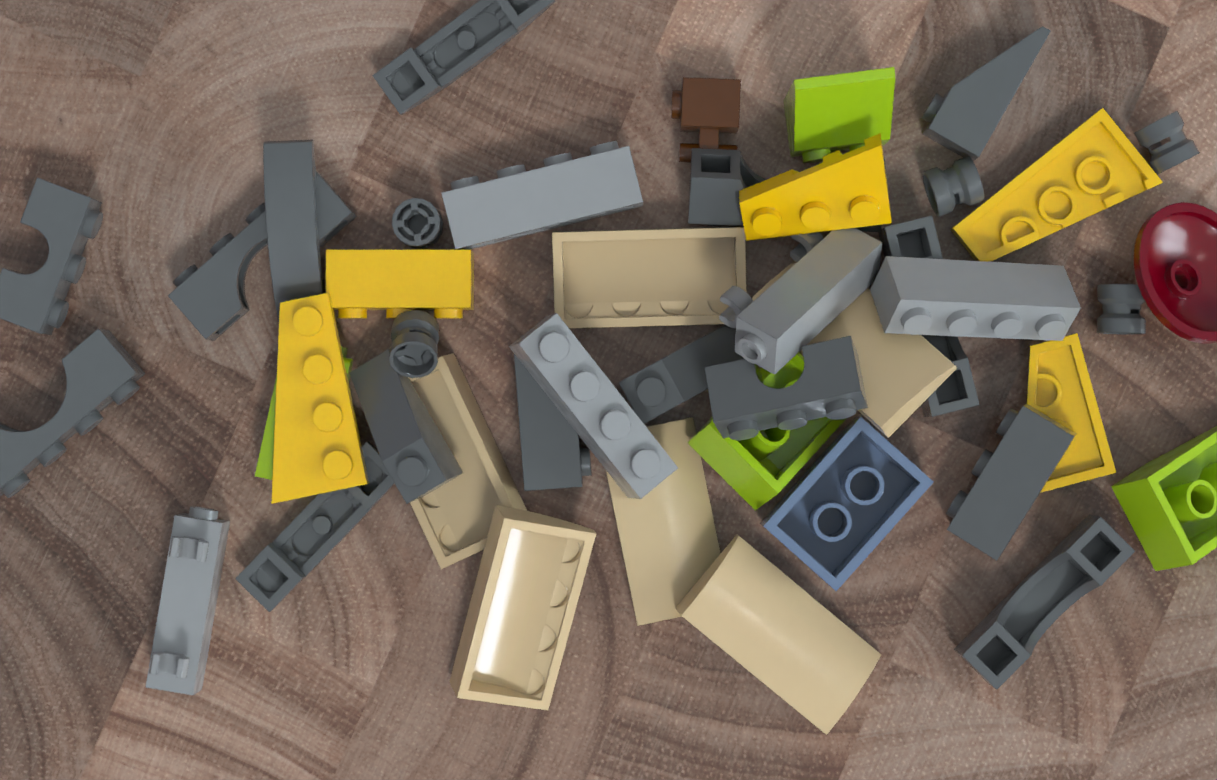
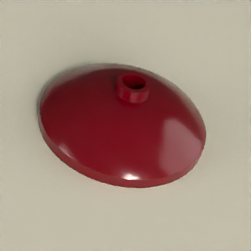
M1174 203L1149 216L1138 232L1133 258L1137 284L1151 312L1171 332L1195 343H1216L1217 213L1194 203Z

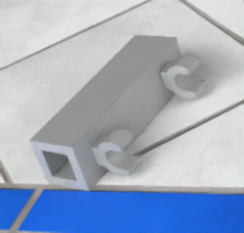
M856 228L832 230L825 238H823L820 232L791 235L792 239L800 242L790 252V257L797 263L756 300L753 301L747 292L736 286H732L720 297V301L729 307L720 314L719 319L725 325L736 329L735 353L741 355L748 362L756 364L775 375L802 350V346L807 345L874 283L880 269L881 241Z
M190 506L189 514L174 515L146 688L187 695H195L202 690L230 521L217 519L218 510Z

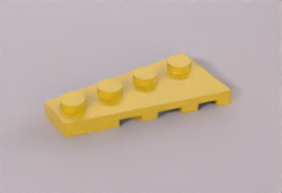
M330 293L280 302L271 504L369 484Z

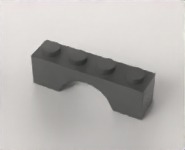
M692 148L688 224L743 226L739 191L767 179L757 175L748 167L740 150ZM882 225L858 227L856 229L862 232L881 233Z
M316 171L317 189L315 197L319 245L322 248L357 216L321 174ZM265 202L246 217L245 221L249 225L237 236L234 237L229 233L212 246L209 250L212 257L199 269L196 265L190 266L173 281L177 288L168 297L206 340L215 341L250 310L245 295V277L253 258L268 245Z
M932 215L887 226L881 229V233L878 232L882 242L884 257L943 259ZM922 335L957 367L923 402L924 417H934L980 405L969 360L962 349L958 337Z
M98 328L62 359L67 381L66 394L60 409L50 421L30 431L16 430L0 422V496L5 494L7 498H10L21 491L31 481L27 474L41 463L44 467H47L55 462L67 451L63 444L77 432L80 436L90 432L104 419L100 414L102 410L113 401L117 405L122 404L139 390L140 386L136 382L146 373L109 330Z
M1089 514L954 650L989 685L997 690L1032 655L1034 647L1047 629L1077 600L1093 589L1100 587L1135 550L1102 517Z

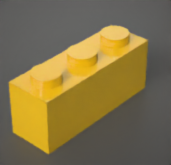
M326 250V293H330L333 310H338V318L367 319V310H386L387 319H395L399 314L411 310H434L435 319H463V310H474V252L472 250Z

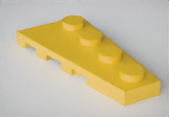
M1102 108L950 230L975 261L991 262L1163 183V181L1104 108Z

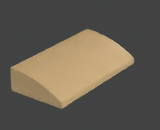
M744 226L552 232L554 312L560 316L568 328L724 324L719 319L720 314L729 306L721 302L720 297L732 286L739 287L747 292Z
M794 261L770 280L752 297V300H756L797 262ZM869 288L807 344L810 345L851 336L859 357L868 408L858 411L887 438L957 369L956 365L922 335L884 333ZM801 350L797 355L804 361L803 351Z
M454 353L439 357L436 368L429 375L421 378H409L464 472L426 496L410 502L441 569L484 550L496 505L527 511Z
M693 417L647 426V429L673 460L678 469L642 499L628 498L606 471L637 626L682 617L675 609L676 606L721 554L701 456L688 444V441L696 434Z
M500 505L495 506L450 678V684L457 698L541 710L549 709L596 537V532L593 529L530 511Z
M738 534L675 608L683 618L826 735L855 699L881 656L877 650Z

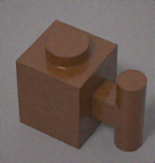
M683 77L682 89L672 90L671 119H680V132H699V144L680 143L679 162L691 163L692 148L738 150V145L719 144V133L737 134L741 79Z

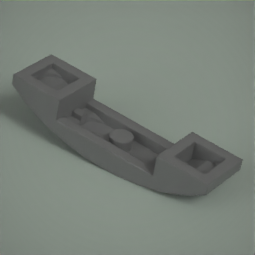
M479 0L415 49L410 47L372 76L399 114L403 115L480 64L524 30L556 1Z
M313 140L265 141L263 143L267 239L278 322L280 302L326 293L325 280H322L315 197L317 178Z
M369 441L362 446L369 484L318 494L272 543L268 544L235 578L268 612H271L342 541L395 484L385 468L378 450Z

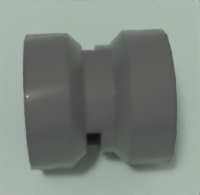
M1178 111L1134 133L1140 146L1148 149L1151 155L1149 164L1157 175L1200 153L1194 141L1186 138L1182 130L1184 121ZM1170 137V142L1164 145L1161 144V140Z
M969 156L955 160L952 167L946 170L935 167L922 172L925 191L937 217L951 213L957 204L965 203L972 206L983 202L985 199L979 173Z
M412 198L405 200L397 206L393 214L392 227L395 235L405 245L413 249L423 250L432 247L439 241L443 233L444 223L441 214L430 202L424 199Z
M1097 285V300L1102 304L1103 314L1097 318V333L1120 335L1146 334V319L1140 314L1141 305L1145 301L1138 285Z
M411 310L399 314L394 319L391 327L392 344L390 346L389 360L391 367L400 375L409 378H421L429 375L436 368L438 363L437 344L440 330L439 323L432 315L419 310Z

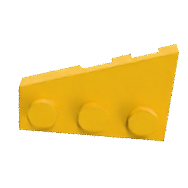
M881 133L864 139L865 146L843 155L838 150L823 156V163L801 172L791 169L740 190L739 204L746 241L891 224V210Z
M1078 333L1065 336L1063 341L1050 340L1031 345L1029 352L1027 404L1076 433V436L1041 492L1116 473Z

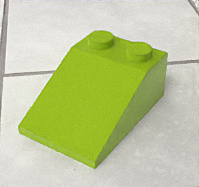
M894 67L793 80L783 100L790 157L802 156L803 163L822 162L823 156L838 150L852 151L865 146L864 139L881 133L882 145H885L891 136L895 89Z
M796 354L775 375L761 367L759 370L762 374L763 384L775 389L791 386L802 375L804 361ZM711 417L688 441V444L756 511L779 494L847 418L832 420L823 417L808 420L805 426L798 429L782 430L775 427L761 430L757 436L750 439L732 440L729 437L723 439L713 423V417Z
M1217 426L1146 463L1111 486L1155 571L1193 565L1217 548Z

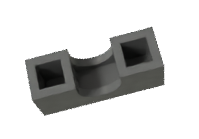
M36 179L20 223L39 230L45 236L49 246L48 258L42 268L31 274H22L14 270L2 268L0 273V319L46 335H52L54 328L59 329L62 326L69 309V302L65 301L70 285L71 283H78L85 269L86 257H83L82 254L88 238L94 239L103 221V213L99 212L102 202L43 179Z
M851 336L802 346L804 357L803 373L794 384L786 388L775 389L764 385L758 366L745 359L705 367L713 423L723 439L729 437L732 440H746L757 436L761 430L775 427L782 430L798 429L805 426L808 420L823 417L832 420L845 419L855 415L856 410L868 408L859 357Z

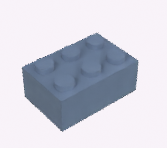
M854 417L760 524L831 588L837 591L934 481L862 417Z

